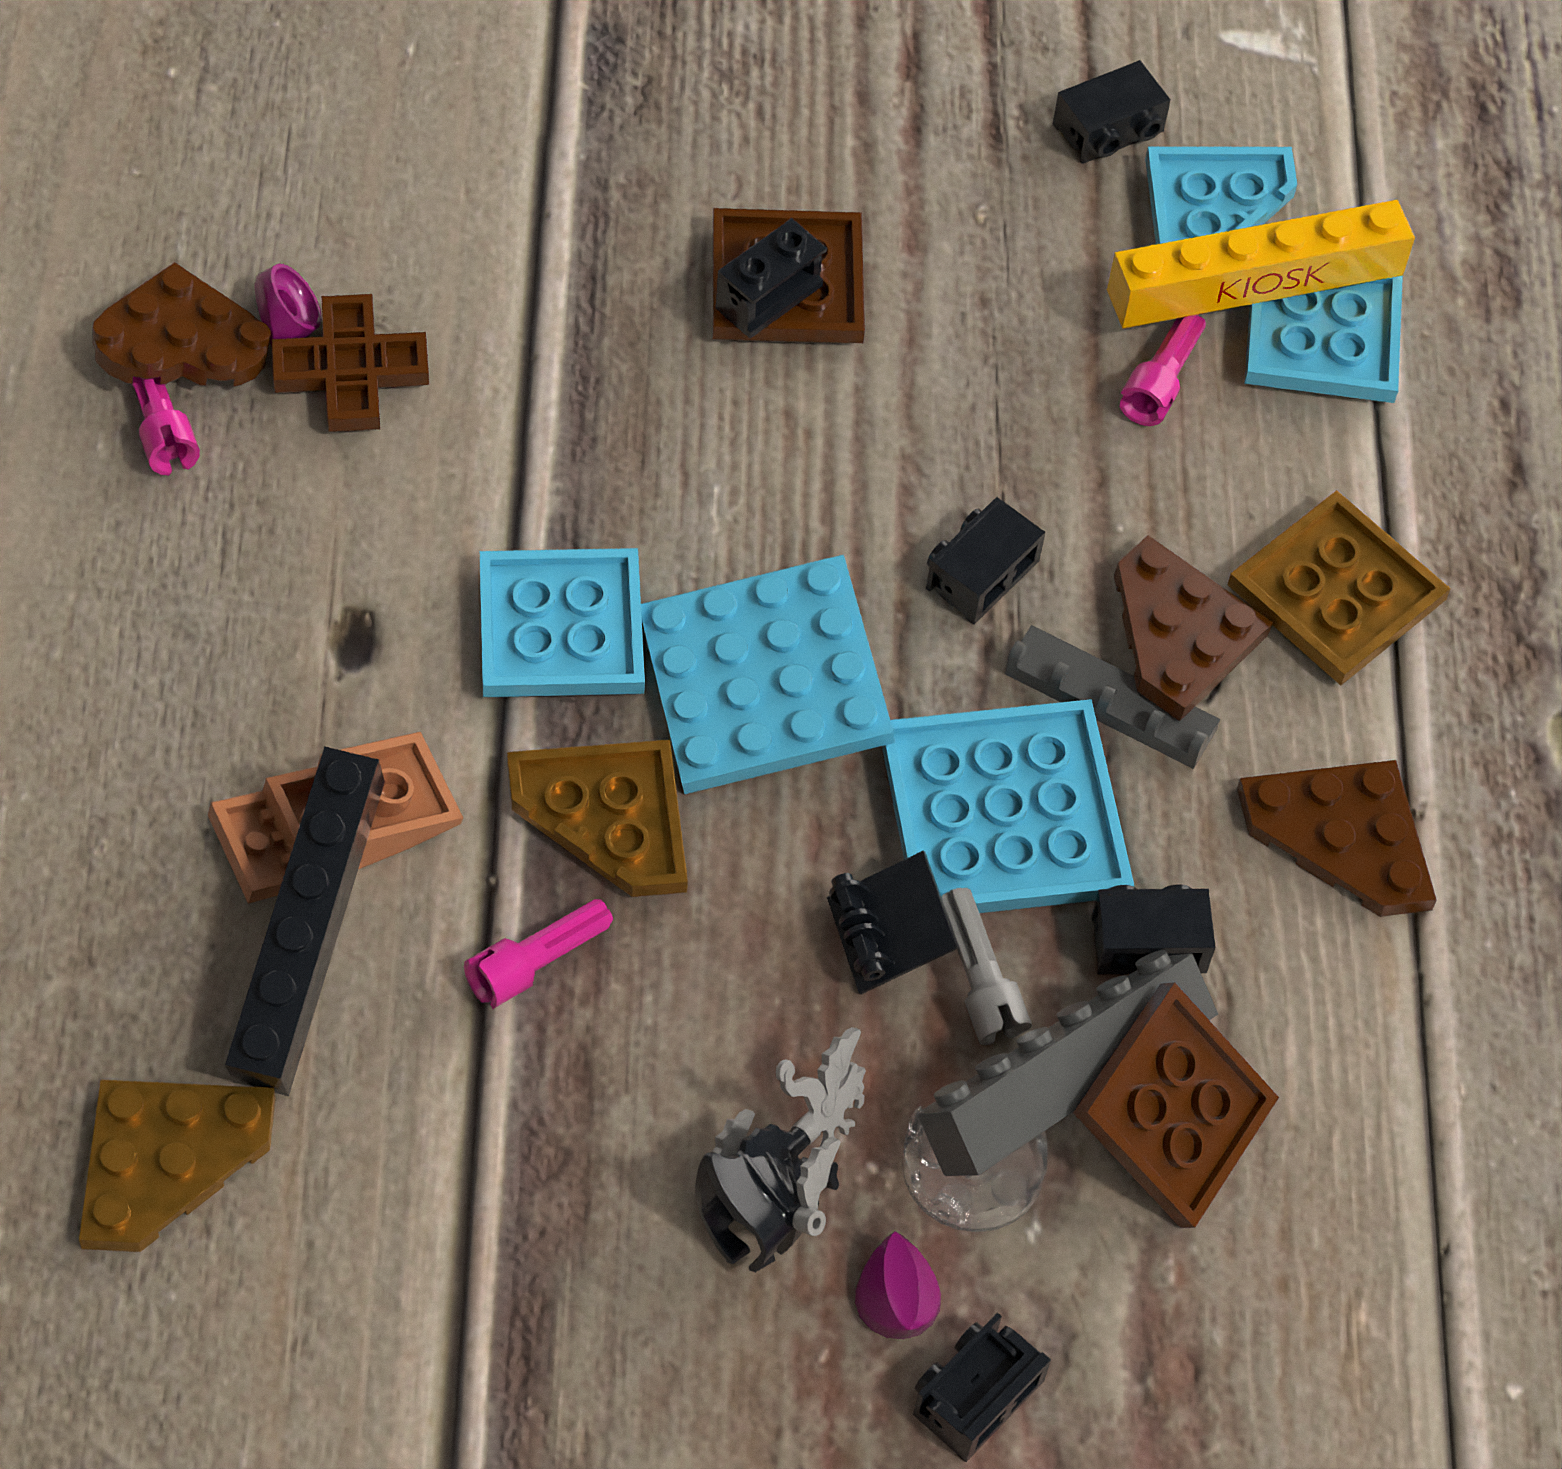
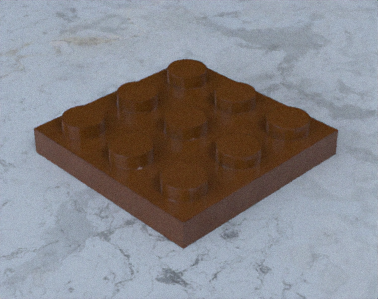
M713 208V339L829 343L864 342L862 212ZM793 218L827 248V251L821 255L820 277L823 279V286L750 339L715 309L718 270Z
M1173 982L1159 985L1073 1113L1180 1228H1195L1279 1097L1181 988Z

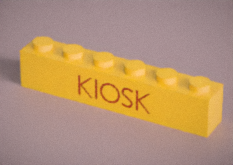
M1397 199L1118 251L1114 253L1107 292L1121 327L1124 329L1402 276L1415 236Z

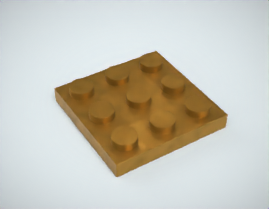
M1337 490L1230 573L1227 584L1251 607L1272 621L1273 626L1340 686L1446 601L1451 589Z

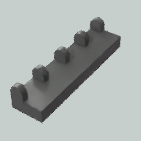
M1033 625L1030 626L1021 641L1017 640L1008 656L1005 675L1059 702L1092 699L1097 721L1192 769L1197 765L1218 729L1220 719L1197 707H1194L1181 721H1178L1137 691L1133 675Z

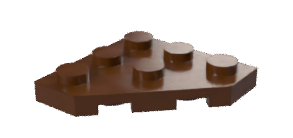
M1149 535L1117 564L1114 580L1116 590L1121 592L1124 606L1122 619L1128 649H1133L1136 664L1134 678L1137 691L1178 721H1181L1268 636L1273 622Z
M1396 760L1240 778L1237 792L1248 833L1251 837L1267 847L1270 843L1278 846L1297 858L1296 865L1331 887H1334L1337 883L1363 900L1361 905L1379 917L1433 910L1437 899Z

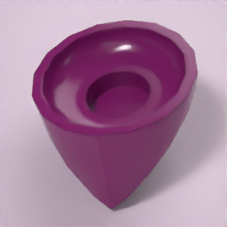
M279 263L256 276L254 283L256 303L261 321L271 330V346L272 339L306 338L320 327L322 322L321 308L310 286L298 272L288 265Z
M894 1231L873 1251L865 1264L856 1285L855 1305L860 1318L872 1331L886 1338L907 1339L921 1335L934 1324L941 1308V1291L928 1261L908 1239Z

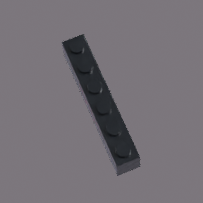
M324 746L225 1062V1066L234 1083L249 1087L274 1088L275 1093L285 1096L290 1094L385 784L379 759Z

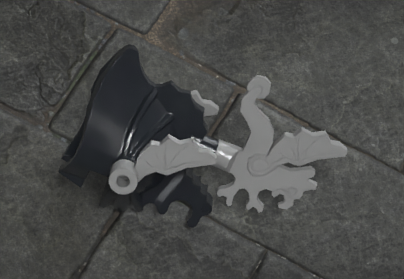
M851 1027L845 1030L841 1037H833L830 1048L822 1053V1064L817 1069L818 1079L803 1076L793 1081L792 1077L795 1073L793 1063L785 1059L777 1065L776 1077L780 1080V1088L788 1096H803L809 1109L789 1131L782 1130L777 1125L769 1124L762 1129L755 1128L746 1137L755 1113L745 1109L739 1112L735 1119H727L723 1131L715 1137L716 1147L701 1159L695 1182L697 1206L712 1241L728 1263L734 1264L751 1252L748 1245L728 1228L734 1220L756 1236L761 1253L748 1266L749 1271L755 1273L775 1261L774 1253L776 1251L780 1255L786 1252L800 1237L802 1232L811 1236H817L823 1231L826 1217L822 1211L818 1210L820 1192L825 1187L832 1190H837L839 1187L837 1179L838 1164L833 1162L841 1142L834 1137V1130L836 1127H839L841 1134L848 1135L849 1128L855 1127V1121L849 1118L845 1120L843 1118L844 1111L847 1108H853L854 1100V1107L860 1109L864 1104V1095L862 1094L864 1084L862 1080L866 1070L864 1067L850 1062L861 1034L860 1029ZM823 1132L820 1147L812 1148L809 1158L802 1157L800 1160L798 1155Z

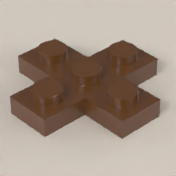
M372 294L321 296L323 337L272 339L275 393L326 390L329 432L380 429L378 388L429 385L426 332L375 334Z

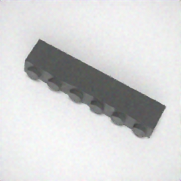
M1160 950L1142 957L1135 963L1136 971L1128 976H1118L1102 983L1096 988L1098 996L1092 1000L1077 1002L1065 1007L1057 1013L1059 1021L1049 1028L1041 1027L1025 1033L1016 1040L1018 1048L1009 1054H998L982 1061L975 1067L977 1074L969 1080L953 1082L936 1091L933 1095L936 1101L918 1112L917 1116L944 1176L980 1175L1074 1112L1160 984L1175 982L1209 1020L1217 1016V1009L1193 954L1168 956L1166 950Z

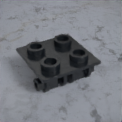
M924 850L861 881L854 880L850 873L837 875L831 880L833 887L829 891L830 896L827 897L859 994L862 995L959 948Z

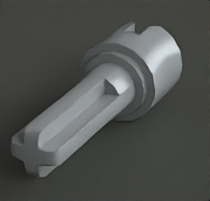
M961 887L950 890L943 894L941 898L959 946L957 950L972 989L964 1001L979 1044H993L996 1032L1001 1029L1005 1036L1014 1038L1032 1027L1017 982L1003 978L971 890Z

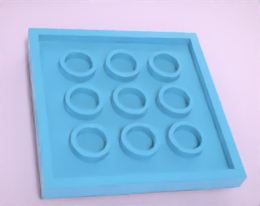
M844 554L641 604L642 623L684 794L895 743L894 731Z
M1092 699L890 720L894 731L895 743L882 746L903 857L906 859L923 850L926 852L941 896L956 888H968L972 892L979 913L1096 901L1098 890L1109 889L1117 885L1135 887Z

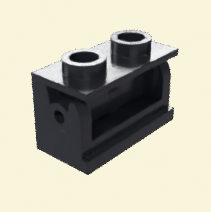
M1138 60L1058 92L1052 124L1057 131L1060 130L1074 149H1082L1080 162L1084 164L1099 157H1109L1121 148L1141 140L1149 141L1159 133L1164 132L1171 99L1142 61Z
M791 218L718 270L715 309L751 339L823 286V279L820 277L821 255L827 251V248Z
M996 497L983 510L979 508L973 510L963 522L960 532L950 542L943 540L933 549L927 560L929 572L926 590L930 592L935 587L938 594L944 600L966 615V619L975 625L1040 561L1046 532L1003 500Z
M1176 884L1163 889H1137L1130 885H1117L1109 889L1098 890L1091 916L1092 921H1094L1097 975L1131 974L1137 970L1135 963L1139 959L1160 950H1166L1168 956L1193 954L1200 973H1207L1216 948L1209 889H1192L1187 885Z
M998 1312L984 1327L978 1322L971 1325L954 1347L958 1353L944 1367L939 1362L933 1364L915 1386L918 1396L913 1415L965 1462L981 1448L1044 1382L1051 1359L1045 1353H1040L1012 1328L1004 1326L997 1333L1002 1318Z

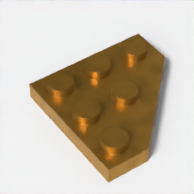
M670 739L507 752L512 811L631 897L687 893L688 878Z
M101 1079L79 1235L81 1249L141 1252L158 1239V1232L184 1212L186 1215L190 1214L223 1188L224 1181L248 1162L251 1164L255 1163L269 1152L276 1100L275 1089Z

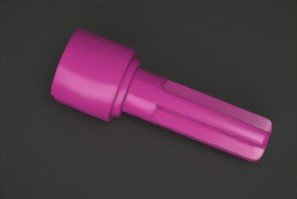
M1198 314L1176 318L1152 360L1142 362L1135 367L1120 392L1123 397L1119 405L1123 414L1131 421L1139 425L1154 426L1164 420L1180 391V383L1177 376L1206 327L1204 318L1198 316Z
M133 377L132 385L145 419L139 427V437L150 467L160 475L169 476L172 473L169 460L179 457L182 468L189 470L198 461L200 449L188 417L181 411L174 410L166 385H160L161 377L151 379Z
M594 899L519 943L506 938L500 940L464 962V972L469 986L481 1003L491 1001L492 1009L498 1007L532 987L535 971L608 929L613 921L610 910L607 909L602 900Z

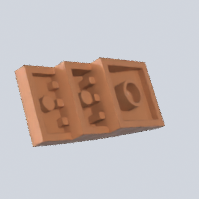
M421 732L340 749L379 759L385 780L359 869L410 849L462 823L463 816ZM319 762L317 767L266 778L263 790L260 792L211 802L208 817L248 904L278 896Z

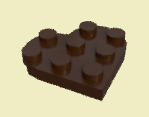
M174 262L108 307L93 322L92 344L95 349L96 363L108 375L125 383L132 384L133 377L144 379L161 377V385L184 377L206 386L207 378L218 381L234 379L233 386H240L255 379L265 368L271 330L252 313Z

